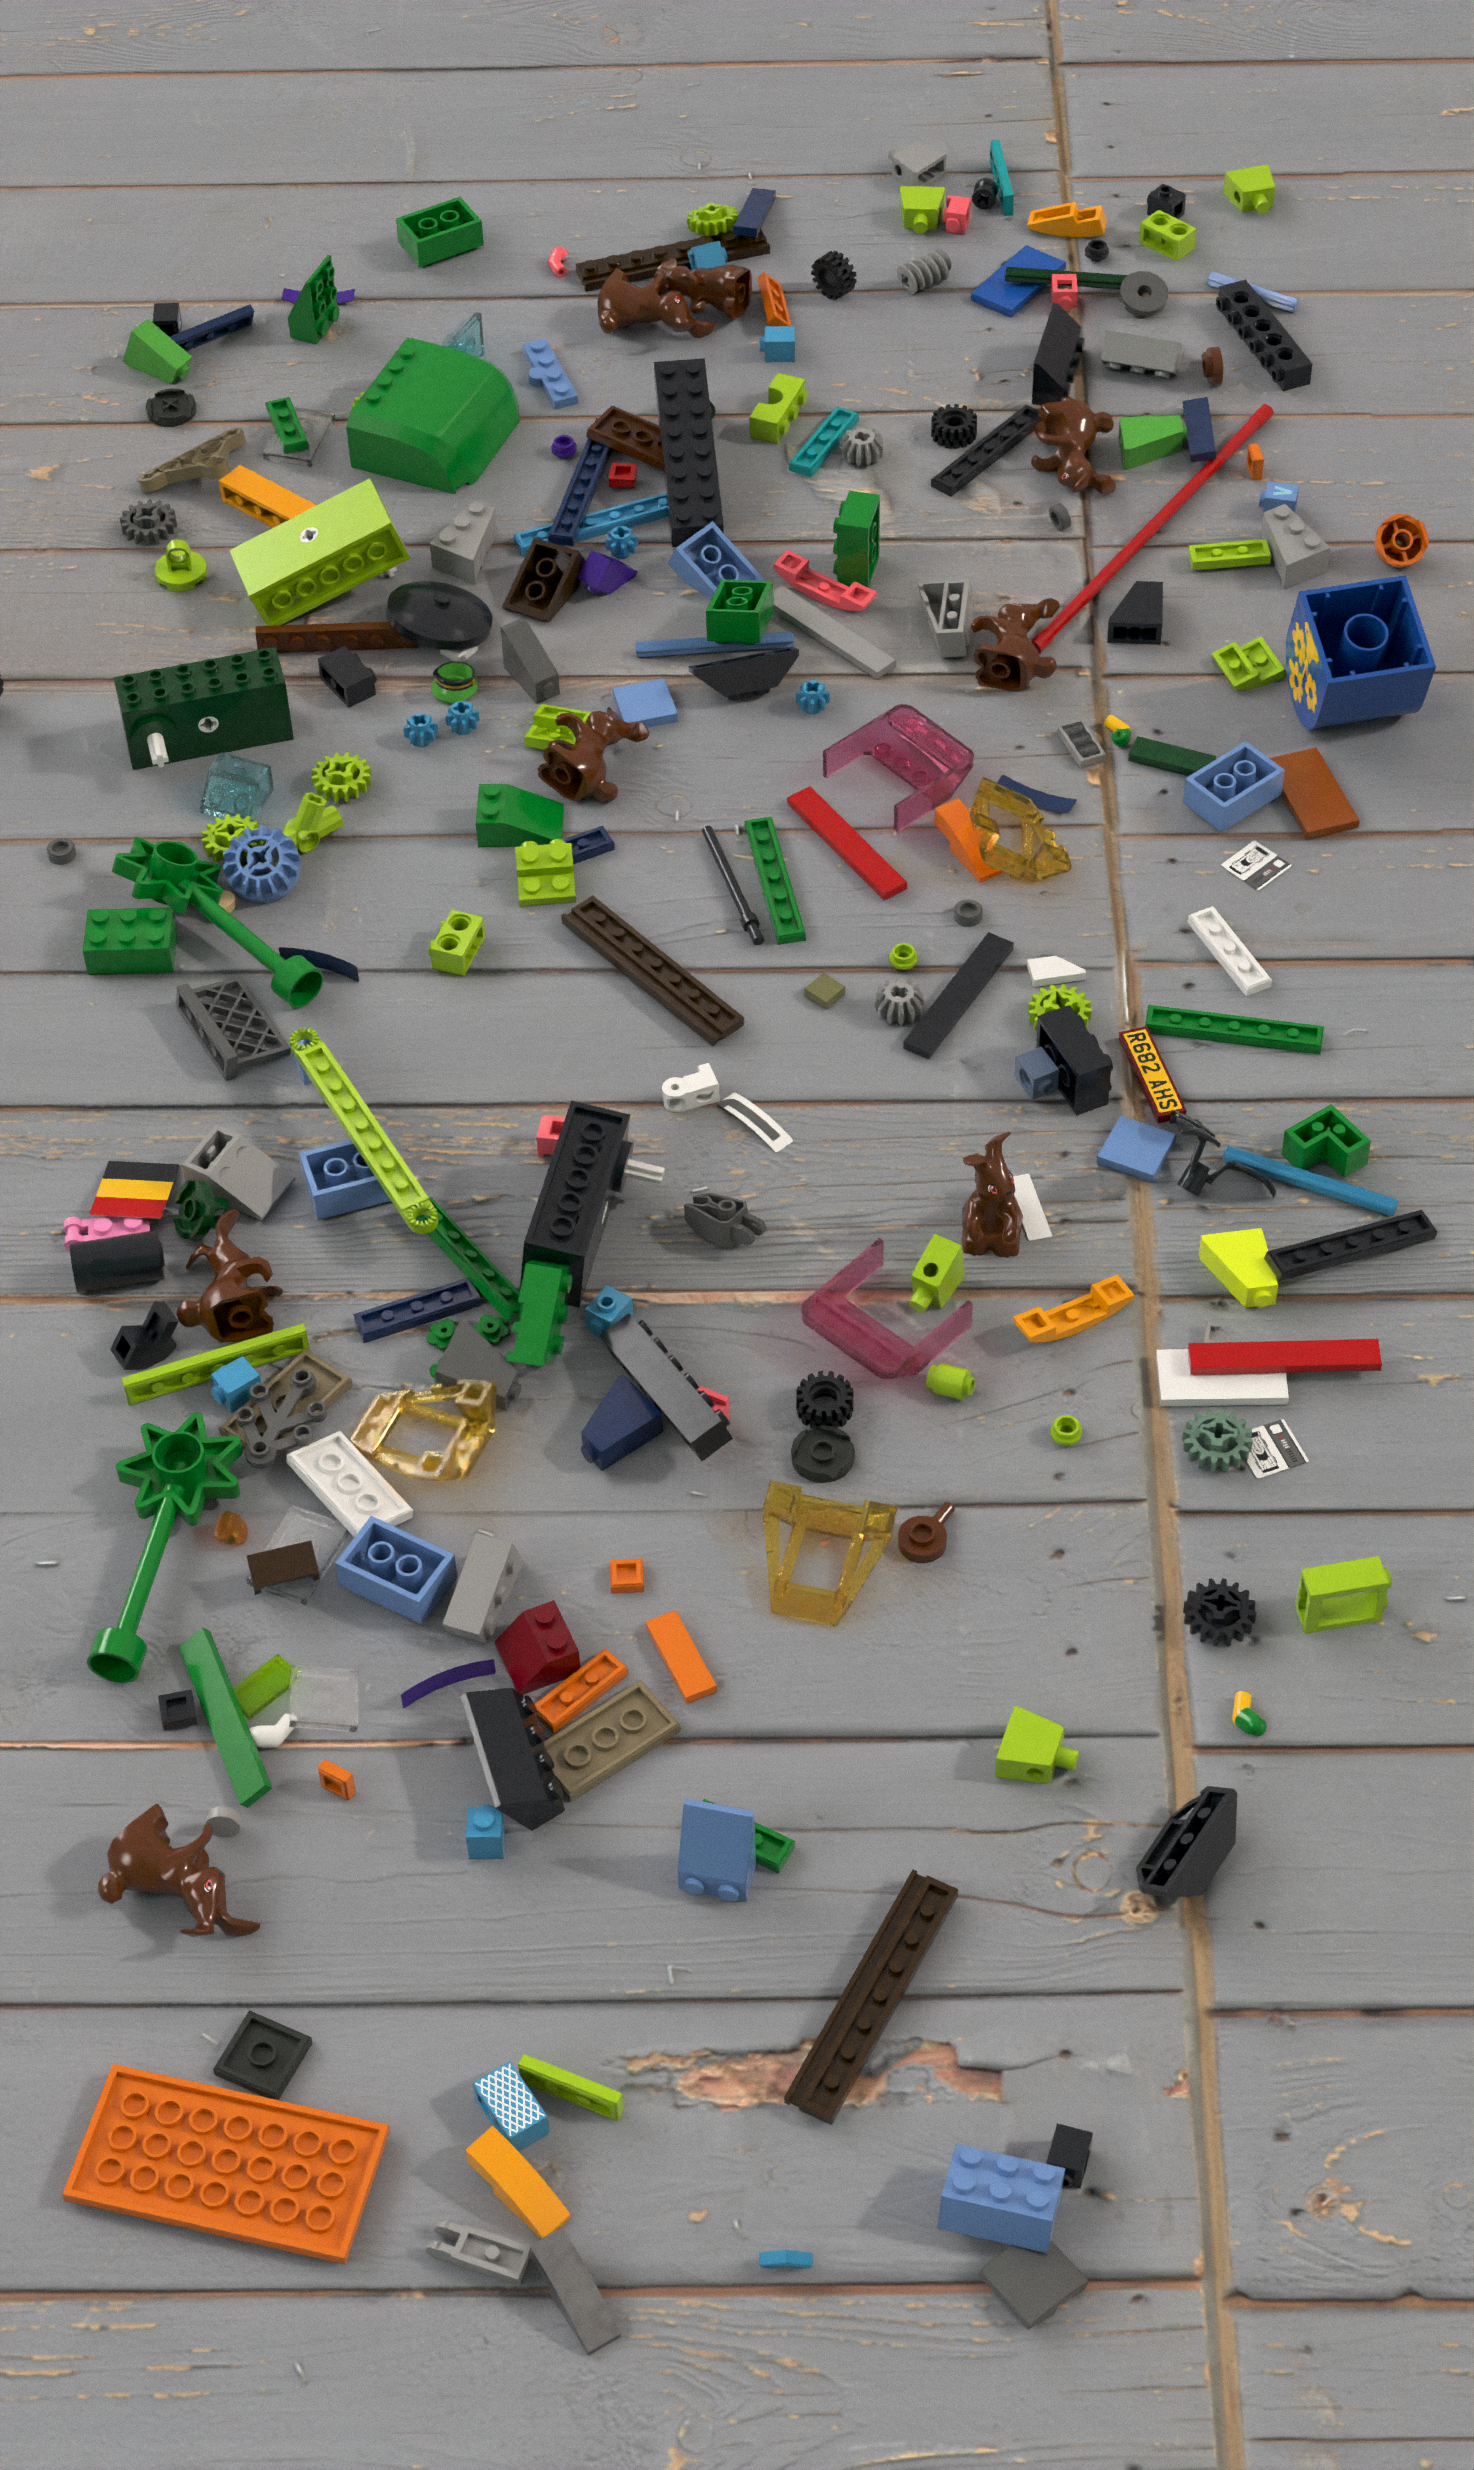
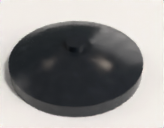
M434 581L411 582L396 588L390 594L386 607V617L390 625L399 634L420 645L441 650H463L483 643L490 634L493 620L488 606L476 595L460 587Z

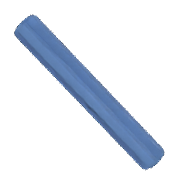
M1214 271L1207 278V284L1218 289L1219 286L1242 281ZM1249 283L1266 305L1290 313H1294L1297 309L1298 299Z

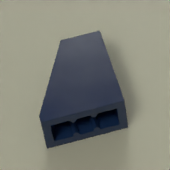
M622 1374L616 1379L581 1432V1452L584 1458L589 1463L594 1462L601 1471L607 1469L663 1433L662 1413Z

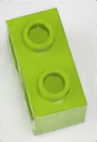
M1157 210L1140 223L1139 243L1177 262L1195 249L1197 228L1161 210Z
M451 910L447 919L442 920L436 939H432L429 944L428 955L431 956L432 969L465 976L486 937L484 917Z

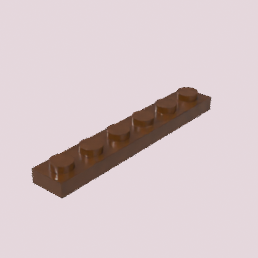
M389 622L256 626L255 631L258 650L276 647L277 653L335 651L343 646H346L349 650L418 648V643L399 634Z

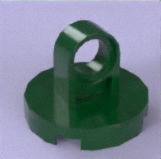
M185 1181L175 1199V1204H180L179 1216L174 1215L176 1231L184 1239L194 1241L203 1239L211 1227L216 1228L220 1217L229 1210H232L229 1202L224 1198L215 1197L212 1187L206 1181ZM225 1210L223 1213L214 1216L216 1211Z

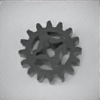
M149 499L146 504L138 501L137 506L129 505V511H123V517H120L123 536L127 535L128 541L135 539L136 544L141 543V541H145L146 545H149L150 541L158 544L161 538L169 539L168 534H174V528L177 527L175 510L170 509V504L162 506V501L160 500L152 503V500Z

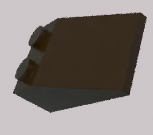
M533 538L502 608L549 623L579 588L581 580L578 579V576L586 560L577 550Z

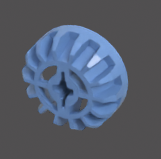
M260 825L259 829L251 831L248 827L243 830V835L238 838L234 836L230 840L231 846L223 854L225 860L223 870L230 887L238 896L249 902L262 904L277 901L292 891L301 874V859L293 840L284 835L282 830L278 828L271 830L266 825ZM255 841H267L264 846H256L252 849L247 846ZM246 850L248 852V864L242 868L240 856L242 851ZM279 858L278 864L276 866L275 861Z

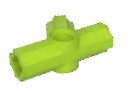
M304 793L296 817L289 820L284 827V831H282L284 835L293 840L297 850L303 853L312 851L318 845L320 838L344 826L342 817L333 805L325 808L327 801L322 796L314 793ZM267 841L260 843V846H264Z

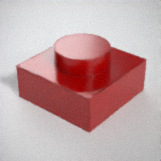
M612 463L609 474V487L635 488L638 472L637 464Z

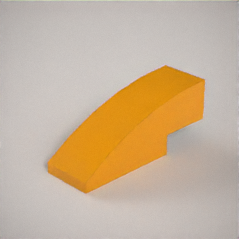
M1076 202L1032 210L1028 220V228L1054 236L1073 238L1104 235L1107 224L1102 205L1078 209Z
M491 2126L465 2150L467 2163L493 2187V2194L540 2239L558 2230L571 2218L569 2211L542 2177L494 2126Z

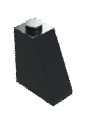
M1136 581L1109 618L1107 643L1161 645L1163 582Z

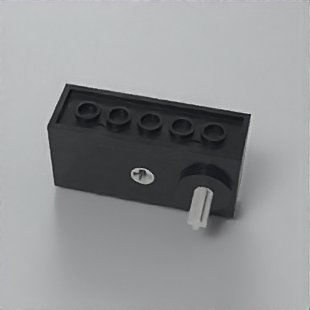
M571 1100L524 1241L520 1289L525 1265L531 1260L569 1265L568 1274L572 1275V1286L570 1292L565 1295L564 1304L580 1308L616 1192L622 1193L627 1177L656 1184L662 1183L665 1168L631 1160L634 1143L627 1141L630 1114Z

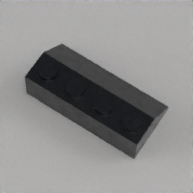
M1053 303L1034 361L1032 404L1042 406L1046 403L1064 401V398H1069L1070 383H1074L1075 368H1078L1080 353H1083L1085 338H1081V326L1058 303Z
M513 1688L466 1692L461 1695L495 1809L531 1831L565 1811L561 1799L564 1795L563 1790L555 1780L552 1771L554 1762L548 1752H546L543 1743L545 1741V1734L537 1724L534 1715L537 1710L532 1699L527 1695L523 1696Z

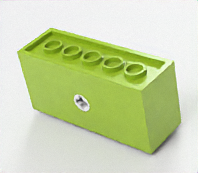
M370 478L229 550L246 591L267 626L282 625L380 574H383L384 577L387 575L393 577V572L397 571L396 566L411 559L385 504Z

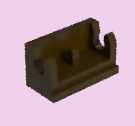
M311 1540L247 1555L255 1595L262 1593L261 1588L307 1577H313V1581L320 1580Z

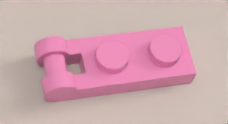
M106 1216L81 1220L77 1217H69L64 1221V1232L67 1234L64 1238L65 1248L70 1251V1243L151 1231L150 1218Z

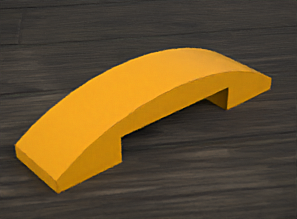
M1114 1275L1092 1284L1089 1294L1045 1312L1038 1306L1014 1316L1013 1322L1029 1342L1055 1341L1078 1334L1101 1323L1130 1303L1135 1295L1118 1275Z

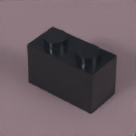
M346 646L318 658L320 679L348 708L376 695L375 683L377 679L375 673L371 668H367L361 662L359 656L355 653L353 654Z

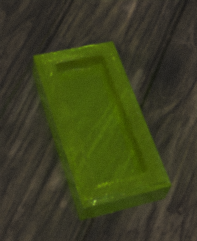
M279 1654L274 1656L234 1688L243 1714L251 1720L301 1680L300 1673Z

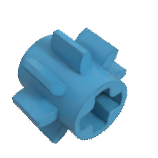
M615 527L612 531L608 532V538L605 539L606 550H611V556L618 559H626L631 554H635V547L638 546L637 535H632V529L628 527Z
M810 680L800 685V691L796 692V703H800L801 711L804 710L808 714H818L825 710V704L830 703V692L826 691L825 684L822 685L819 681Z
M466 701L455 702L451 707H448V714L445 715L446 726H451L453 733L455 732L459 735L469 734L473 729H477L476 722L480 721L479 710H473L472 703Z
M416 713L406 719L407 726L403 727L404 738H409L411 745L425 747L432 741H435L434 734L438 733L437 722H432L431 715Z

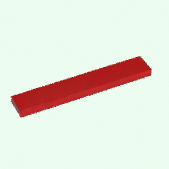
M811 786L787 797V804L883 900L907 889V881Z
M1378 1339L1188 1343L1190 1375L1381 1371L1382 1367Z

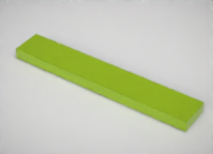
M304 1323L123 1377L121 1379L128 1405L211 1381L212 1373L221 1366L228 1365L242 1356L254 1368L300 1354L304 1349L309 1351L307 1331Z

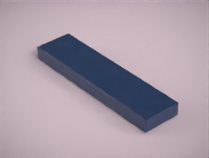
M752 188L734 224L733 234L751 237L758 235L776 198V190Z
M249 304L172 335L170 338L185 351H188L252 325L254 310Z
M1208 397L1182 401L1191 462L1217 459Z
M468 1278L355 1313L353 1316L363 1342L367 1343L482 1305L476 1287Z

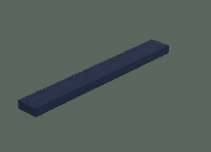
M590 438L587 439L548 534V542L574 547L613 448Z

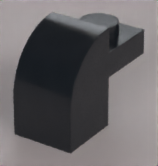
M154 1301L143 1325L121 1326L110 1350L124 1370L147 1369L165 1360L175 1350L177 1344L171 1336L179 1321L165 1301Z

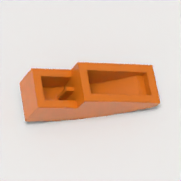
M959 798L935 808L934 825L950 841L949 849L980 883L1004 872V868L986 834Z

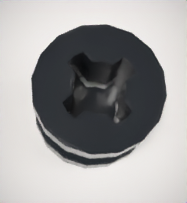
M989 178L978 180L972 195L973 204L980 209H989L994 206L998 192L997 184Z

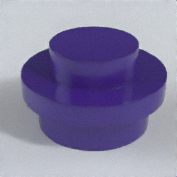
M561 435L554 439L551 449L555 456L565 459L576 453L577 445L572 437Z

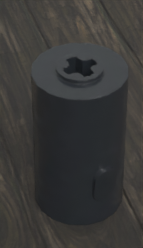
M157 1230L70 1243L71 1264L78 1293L165 1279V1259Z

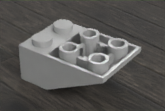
M216 1124L182 1163L185 1181L203 1180L208 1182L213 1189L215 1197L226 1199L230 1207L259 1220L264 1219L295 1181V1177L242 1135Z

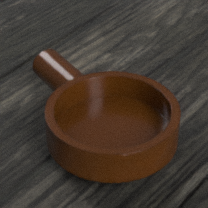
M1209 347L1201 356L1203 375L1207 377L1210 386L1221 385L1223 381L1221 350L1219 347Z
M944 1502L933 1517L915 1516L906 1520L898 1531V1548L901 1554L908 1560L916 1563H929L940 1558L947 1546V1532L943 1524L955 1511L954 1506L949 1502Z

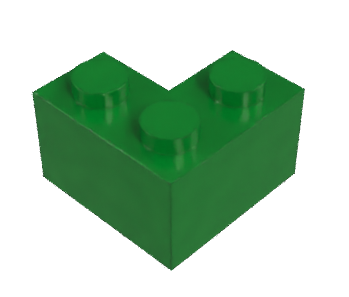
M1330 1104L1284 1131L1281 1155L1293 1166L1304 1170L1325 1160L1345 1178L1367 1165L1371 1140Z

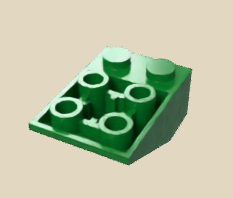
M331 255L325 257L305 282L288 316L290 338L317 345L321 338L327 334L332 324L339 318L340 310L337 307L336 299L337 288L334 283L335 269L332 266Z

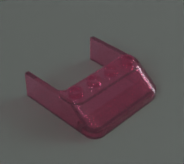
M907 704L894 706L823 751V776L825 778L833 775L861 756L870 755L917 790L894 805V830L897 833L948 801L974 766V753L970 748L913 706Z
M878 1238L804 1301L801 1307L802 1321L806 1326L879 1378L894 1379L914 1376L920 1373L972 1327L973 1303L967 1300L915 1347L911 1346L846 1299L853 1290L883 1266L884 1241Z

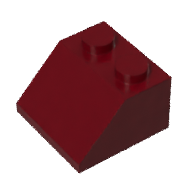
M555 1600L523 1611L494 1641L495 1647L516 1691L522 1695L565 1680L581 1668L579 1650Z

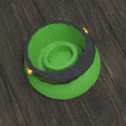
M447 662L433 671L435 678L431 684V692L439 701L448 704L464 701L473 696L479 685L478 679L475 676V669L465 662Z

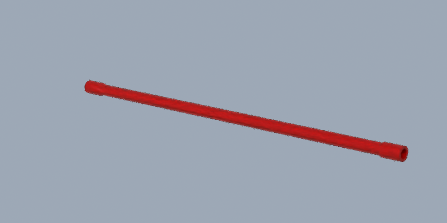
M1261 405L1247 423L1216 453L1217 459L1209 460L1044 629L1040 630L1031 639L1030 642L1036 646L1038 655L1253 433L1273 416V409L1269 405Z

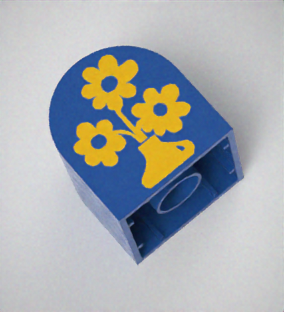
M1406 575L1299 591L1286 638V670L1291 699L1296 714L1306 729L1411 714L1421 709L1436 665Z

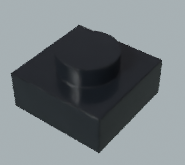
M192 1689L158 1696L164 1731L197 1725Z

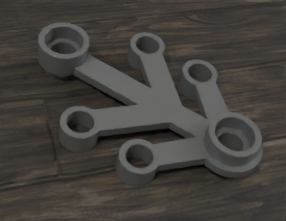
M297 1369L291 1375V1388L276 1413L269 1400L270 1393L266 1384L256 1383L250 1388L251 1400L257 1404L267 1426L262 1438L255 1426L256 1417L254 1410L251 1407L245 1406L236 1411L237 1424L243 1428L249 1441L244 1451L245 1458L254 1468L265 1469L271 1466L277 1453L297 1446L304 1447L310 1445L313 1442L312 1428L306 1424L311 1422L318 1423L326 1419L327 1409L322 1401H313L307 1406V1411L290 1416L300 1398L308 1397L316 1390L315 1376L308 1369ZM259 1392H264L262 1395H256ZM315 1410H321L319 1413H313ZM244 1416H250L248 1419H241ZM294 1429L292 1436L276 1440L280 1433ZM301 1434H308L305 1437H299Z

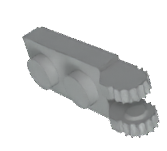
M443 2219L437 2221L434 2227L435 2232L445 2238L457 2241L454 2247L434 2240L428 2241L425 2250L432 2257L446 2262L451 2261L452 2264L521 2287L532 2262L529 2245L467 2224L462 2226Z

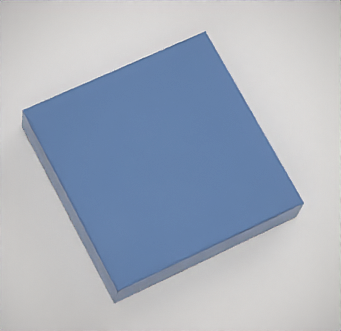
M665 678L612 688L613 698L621 720L627 723L639 721L645 724L646 727L678 722V713Z
M1120 1115L1097 1156V1164L1153 1183L1175 1144L1176 1134Z

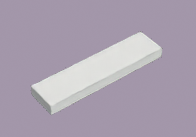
M1213 906L1188 915V924L1245 996L1271 987L1272 979Z

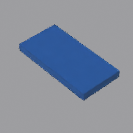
M1025 245L971 293V300L1012 317L1048 284L1007 282L1004 277L1006 267L1064 271L1066 269V262Z

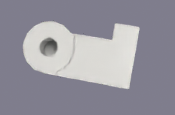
M709 1063L698 1066V1073L684 1076L683 1078H669L662 1085L664 1107L670 1112H682L720 1101L719 1084Z

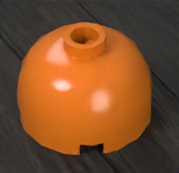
M1405 513L1395 514L1387 518L1377 529L1374 538L1375 552L1379 559L1386 565L1394 568L1409 567L1418 562L1424 555L1429 543L1428 532L1424 524L1419 519L1416 520Z

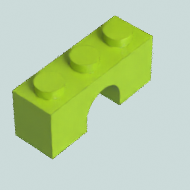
M781 373L776 374L768 387L769 404L758 402L749 417L751 438L778 444L783 435H787L791 422L797 419L801 406L807 403L809 393L806 390V379Z

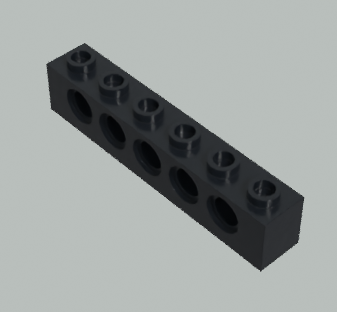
M1247 280L1219 286V293L1216 298L1218 311L1223 313L1229 325L1233 326L1237 331L1240 339L1244 340L1250 352L1258 358L1261 366L1271 375L1272 380L1279 385L1282 391L1309 385L1312 362Z

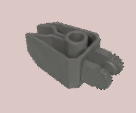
M715 1193L695 1195L693 1197V1204H684L685 1220L693 1231L722 1248L732 1247L735 1243L751 1245L756 1238L754 1235H762L767 1228L762 1219L748 1213L746 1201Z

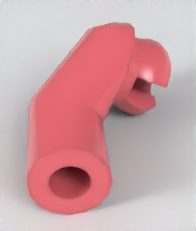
M561 246L552 249L547 262L550 269L559 278L564 277L567 273V269L561 262L566 261L564 256H568V251Z

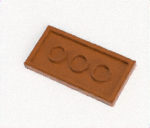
M1317 747L1269 758L1285 770L1281 796L1306 839L1359 827L1360 820Z

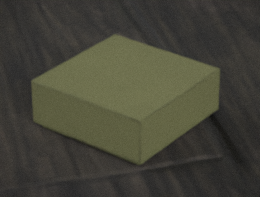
M823 973L804 988V993L806 997L827 1009L845 994V986Z

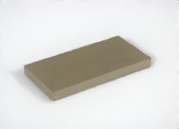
M306 1349L266 1384L270 1393L269 1400L276 1413L291 1388L290 1377L294 1371L305 1368L314 1374L317 1386L315 1392L308 1397H301L290 1416L307 1411V1406L313 1401L324 1402L326 1409H328L353 1386L351 1378ZM259 1392L256 1395H262L264 1392ZM250 1399L242 1407L247 1406L254 1410L256 1417L255 1426L262 1438L267 1426L257 1404L253 1403ZM315 1410L313 1413H319L321 1410ZM235 1413L219 1428L220 1435L238 1436L241 1440L242 1450L245 1451L249 1441L243 1428L238 1426ZM244 1416L241 1419H248L250 1416ZM294 1429L280 1433L276 1440L292 1436Z
M639 1680L543 1743L546 1752H548L554 1762L552 1771L555 1780L560 1784L566 1798L572 1802L679 1733L681 1725L648 1687Z

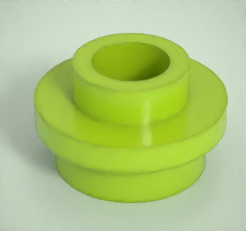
M899 943L891 950L889 962L897 969H910L917 964L918 954L912 945Z
M1062 1415L1052 1423L1050 1435L1056 1443L1070 1446L1080 1441L1083 1430L1075 1417Z

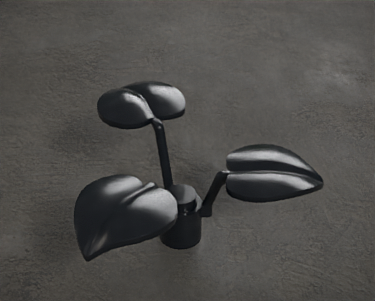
M1171 1110L1170 1124L1177 1123L1181 1134H1193L1198 1137L1191 1161L1179 1179L1178 1186L1198 1196L1206 1182L1212 1185L1220 1174L1227 1169H1232L1254 1177L1268 1188L1273 1198L1275 1197L1276 1190L1264 1175L1235 1161H1227L1213 1174L1209 1175L1210 1168L1200 1163L1199 1159L1206 1141L1218 1148L1221 1144L1207 1127L1181 1112Z

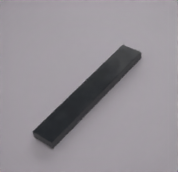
M1028 405L1022 407L932 478L931 487L952 497L1035 430V426L1042 422L1038 416V410Z
M988 932L903 1041V1049L930 1059L1013 951L1014 942Z
M1418 1210L1266 1252L1264 1259L1278 1280L1282 1281L1435 1239L1438 1231L1423 1210Z

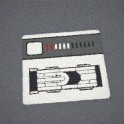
M1252 841L1221 866L1256 890H1261L1292 865L1263 845Z
M1284 1419L1252 1429V1451H1249L1247 1463L1257 1479L1309 1461Z

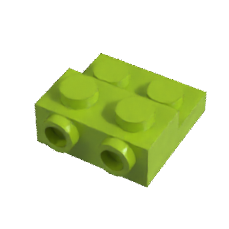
M554 839L547 845H537L536 842L527 841L522 843L520 847H515L520 906L576 902L572 843H566L562 839Z

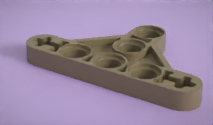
M241 428L229 429L142 474L137 479L141 491L149 493L171 483L200 477L217 479L227 475L230 472L227 462L230 452L246 443L243 430Z

